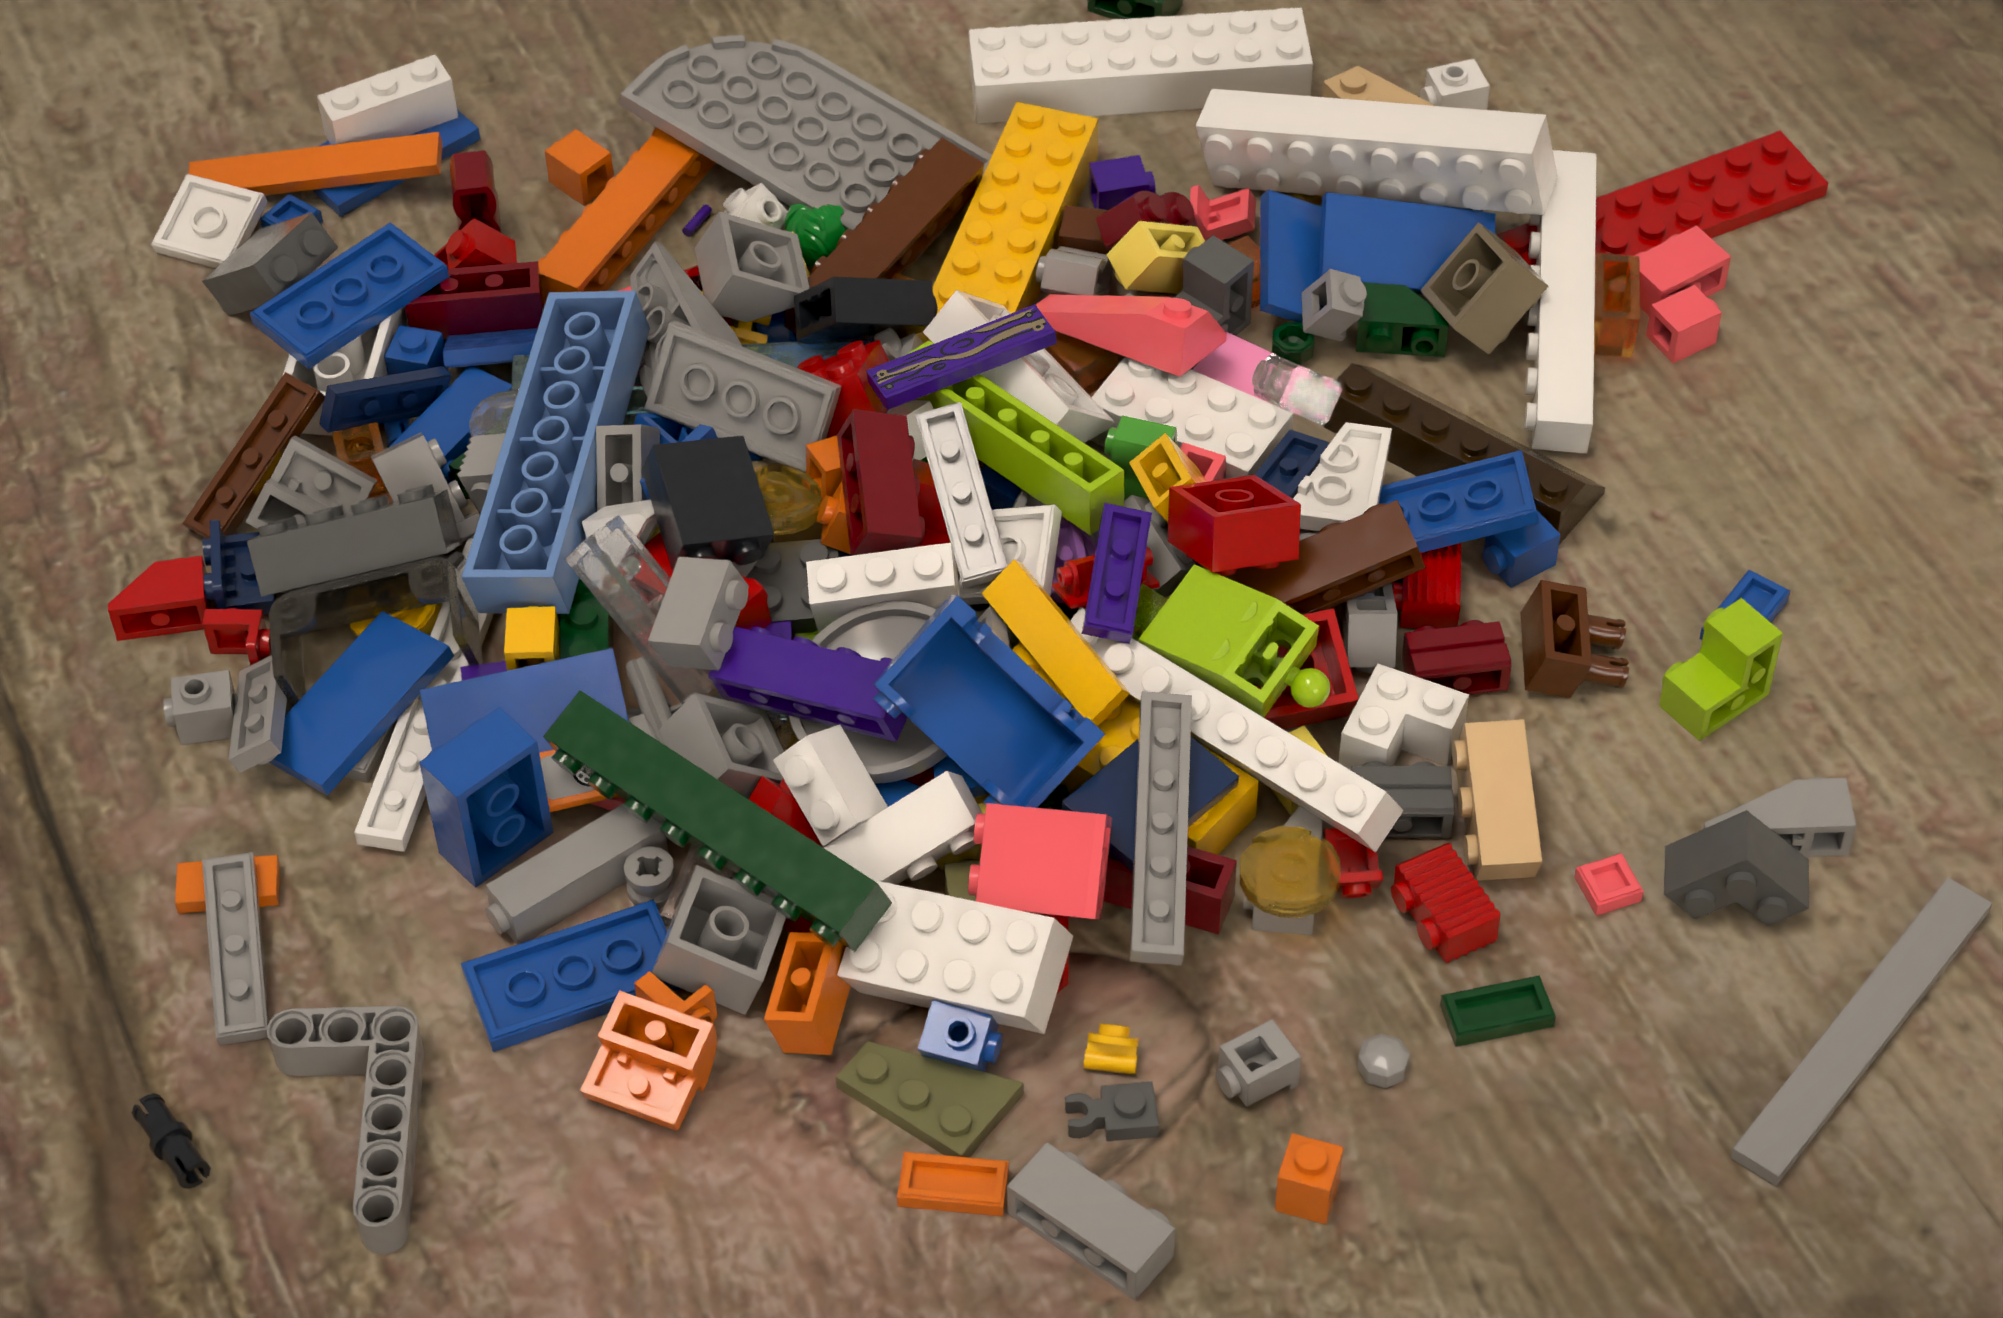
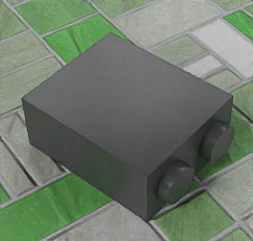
M311 212L259 229L202 282L228 316L260 307L305 278L336 251L338 246Z

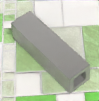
M622 804L485 885L490 905L485 908V912L491 925L499 934L506 931L517 945L531 940L626 883L624 863L626 858L641 847L654 846L668 852L666 836L659 830L662 824L653 818L644 823L625 809Z

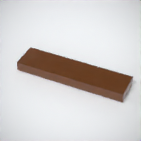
M285 372L182 524L202 538H210V520L220 519L223 535H233L256 502L265 483L271 478L290 439L293 436L300 437L323 403L325 395Z

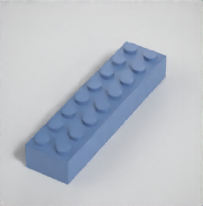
M636 291L549 292L461 576L478 613H507V608L529 606H555L557 614H569L588 549L582 521L597 512L596 426L623 425L650 330Z

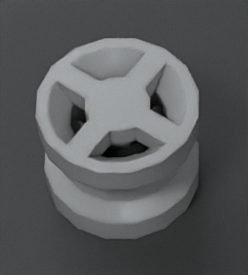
M654 846L641 847L626 858L624 873L627 881V892L629 899L634 905L654 900L657 908L660 909L668 905L675 898L677 886L674 876V864L672 857L667 851Z

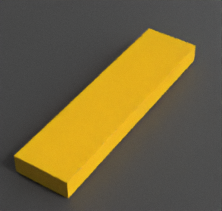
M1014 559L981 593L1074 708L1084 718L1088 717L1097 727L1130 694L1023 563Z

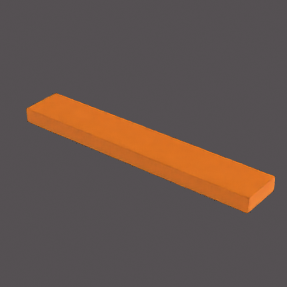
M439 132L193 161L189 163L188 174L263 193L264 195L441 175L443 141Z

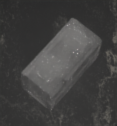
M1273 353L1267 356L1266 360L1259 362L1252 377L1255 396L1321 425L1329 421L1342 391L1341 382Z

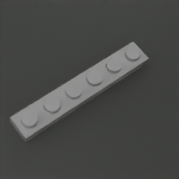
M1145 691L1141 693L1129 960L1131 962L1182 966L1185 932L1192 695Z

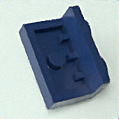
M220 519L210 520V538L202 539L206 566H211L212 572L204 574V589L207 602L215 601L217 609L236 608L262 610L263 614L277 613L276 593L261 597L247 540L260 535V533L252 532L224 536Z

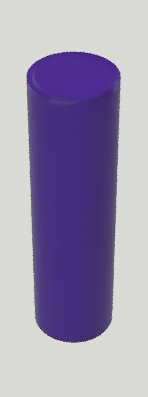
M704 204L682 229L684 235L690 237L711 214L712 209L709 205Z

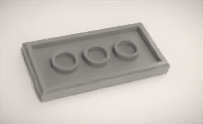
M675 320L669 322L644 409L693 429L700 424L711 426L714 428L718 438L744 436L748 451L806 474V444L826 439L842 386Z

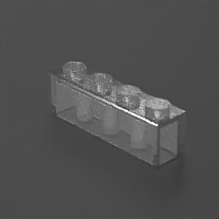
M618 514L586 538L565 560L683 705L694 692L707 695L715 688L708 677L710 670L667 666L648 642L670 582V577Z

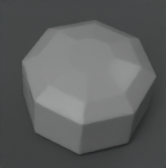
M1380 1033L1363 1041L1358 1055L1357 1069L1366 1083L1388 1088L1404 1081L1409 1065L1410 1053L1400 1038Z

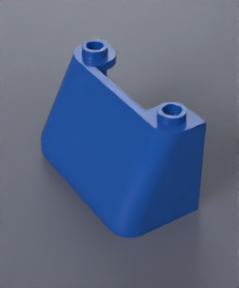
M951 594L874 681L873 686L879 692L873 699L894 719L902 712L990 794L984 800L985 804L1037 808L1101 740L1105 733L1088 717L1084 718L1076 709H1071L1073 705L1065 698H1062L997 637L986 623L977 621L979 618L975 615L976 612L958 595Z

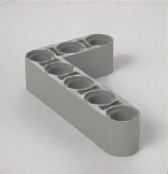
M400 1006L283 1010L269 1021L267 1027V1036L274 1060L281 1072L296 1077L366 1075L353 1211L361 1241L365 1248L375 1254L393 1253L400 1249L407 1241L410 1227L425 1057L417 1017L413 1011ZM399 1082V1083H397V1084H395V1085H390V1086H389V1084H391V1083ZM396 1126L391 1130H384L388 1127ZM392 1171V1173L388 1175L378 1176L383 1172ZM388 1217V1219L383 1222H374L379 1218Z

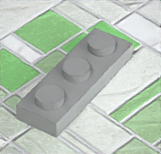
M280 651L239 671L228 759L239 773L255 765L267 764L281 753L290 663Z

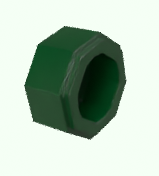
M1285 322L1273 330V354L1297 365H1301L1313 357L1314 335L1303 332V323Z

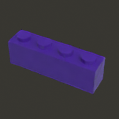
M734 627L732 645L724 655L720 670H710L708 677L724 700L829 726L840 724L842 729L897 742L907 720V717L902 712L894 719L873 699L879 692L873 686V683L893 659L881 658L878 661L865 658L856 651L845 647H838L836 650L823 648L803 637H794L793 640L781 638L761 627H751L750 630Z

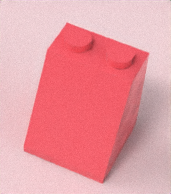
M986 803L985 814L977 813L975 820L974 844H981L982 849L980 865L972 864L970 868L968 895L976 896V902L1019 911L1102 920L1112 817L1105 814Z

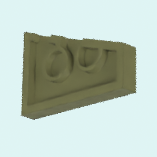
M867 1041L836 1075V1087L939 1153L948 1156L970 1157L1024 1094V1082Z

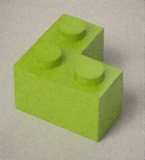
M1742 598L1725 609L1720 607L1714 610L1704 622V634L1699 653L1684 663L1680 661L1673 664L1662 678L1663 686L1659 706L1698 741H1701L1770 693L1783 632Z

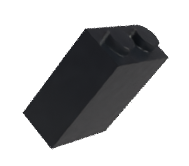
M832 277L794 296L797 341H862L863 343H872L876 341L874 339L875 334L888 328L893 329L899 339L913 333L918 334L924 331L937 315V300L933 295L932 281Z
M744 436L653 445L642 468V473L671 569L675 568L678 557L729 560L738 565H747L762 559L774 536V531Z

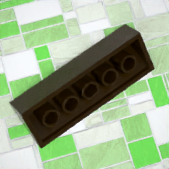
M1351 363L1326 389L1324 428L1335 434L1340 431L1346 422L1392 428L1387 461L1417 477L1522 450L1536 510L1560 533L1559 545L1605 493L1604 486L1375 368Z

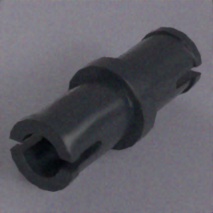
M149 1094L142 1097L139 1101L145 1107L148 1114H145L141 1107L135 1104L132 1109V1115L150 1138V1149L155 1157L159 1160H165L182 1188L190 1189L202 1184V1179L194 1169L198 1168L202 1176L206 1178L209 1176L211 1169L210 1165L202 1158L193 1145L192 1132L188 1126L175 1119L166 1106L165 1100L159 1094Z

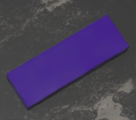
M1104 503L1081 634L1130 644L1149 535L1151 512Z

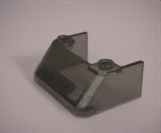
M451 550L446 554L292 589L277 598L269 611L273 677L292 707L306 694L302 635L376 618L381 611L391 614L449 601L453 637L469 666L483 664L478 612L461 577L467 560L465 556L458 551Z

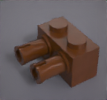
M1541 580L1520 612L1525 690L1571 698L1578 686L1584 681L1622 689L1626 684L1629 674L1627 658L1591 653L1590 644L1619 650L1625 639V621L1589 615L1586 588Z

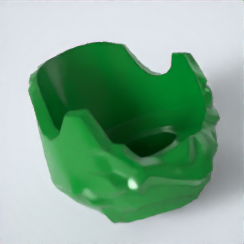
M794 204L789 207L784 221L785 231H794L798 235L806 266L813 268L820 257H828L836 249L840 237L847 230L841 222L844 210L840 205L827 204L826 206L813 207L812 209L803 204Z

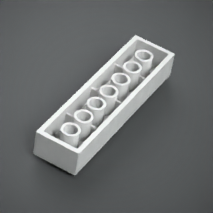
M1302 8L969 29V64L976 124L1007 122L1016 102L1085 116L1203 109L1211 89L1311 96L1313 61Z
M1211 89L1196 124V130L1213 186L1226 188H1249L1264 191L1269 189L1276 192L1322 196L1326 192L1433 206L1544 215L1558 177L1545 114Z

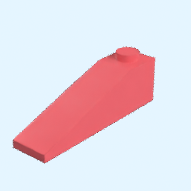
M1050 294L1036 304L1055 331L1179 377L1226 342L1227 333L1209 311L1193 306L1189 301L1181 298Z

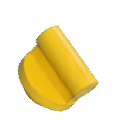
M1099 1023L1098 1033L1088 1032L1084 1069L1136 1075L1139 1038L1129 1037L1130 1027Z

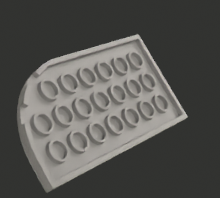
M727 35L712 37L710 44L690 49L686 45H682L655 60L620 93L619 105L753 185L756 186L762 183L777 199L787 205L803 204L810 209L813 207L819 208L823 205L826 206L827 204L840 205L844 210L841 222L845 229L854 230L862 221L868 207L875 201L879 203L888 194L893 181L899 175L905 176L913 168L920 152L925 148L930 150L941 137L984 163L983 174L992 157L990 153L824 57L798 45L778 39H773V44L745 41V35Z

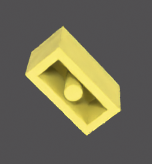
M1138 221L1106 255L1115 270L1117 280L1124 286L1125 290L1179 294L1183 291V260L1192 248L1199 247L1205 242V239L1198 227Z

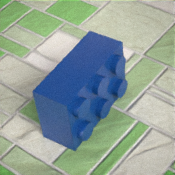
M500 707L486 717L474 721L467 730L445 745L436 747L426 758L419 762L439 854L475 888L553 833L538 743Z

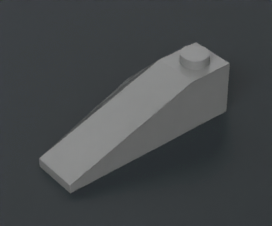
M655 241L630 275L631 291H636L650 327L643 351L645 365L639 370L640 383L647 397L669 322L676 320L742 346L735 332L662 244Z

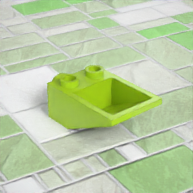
M1195 564L1138 640L1139 643L1263 718L1287 685L1291 687V694L1294 700L1307 708L1320 706L1327 700L1330 694L1329 679L1322 671L1315 668L1300 670V667L1316 647L1319 625L1274 597L1217 573H1212ZM1279 646L1286 647L1289 650L1284 658L1277 657ZM1252 684L1259 685L1262 689L1260 690Z

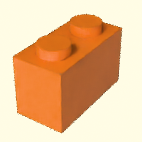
M789 933L764 1017L765 1023L783 1053L832 1054L851 987L837 976L845 952V947L842 943L838 942L833 948L813 933Z

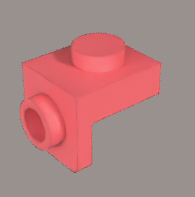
M1200 185L1190 188V202L1194 208V218L1205 241L1212 235L1220 240H1224L1255 230L1256 199L1249 188L1212 200L1208 199Z

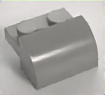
M293 436L271 478L265 483L246 523L258 529V527L267 525L269 522L295 516L297 524L306 523L304 516L313 514V512L340 505L343 514L352 512L351 505L368 499L378 480L305 440Z

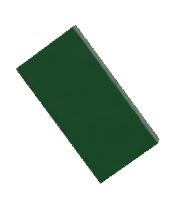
M1540 975L1441 995L1440 1007L1455 1047L1552 1028L1556 1019Z

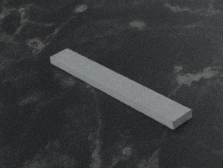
M1947 878L1733 1147L1731 1159L1777 1186L1990 912L1992 902L1954 880Z

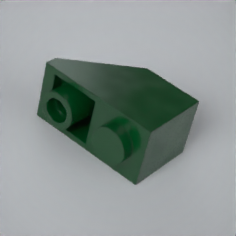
M1362 282L1366 288L1367 295L1364 299L1363 317L1358 320L1356 352L1445 357L1449 323L1434 307L1406 285Z

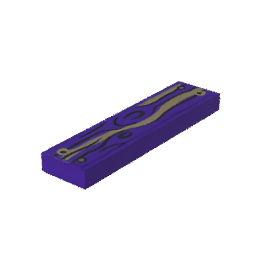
M1032 305L866 370L868 383L885 408L890 410L1057 344L1056 332L1038 307Z

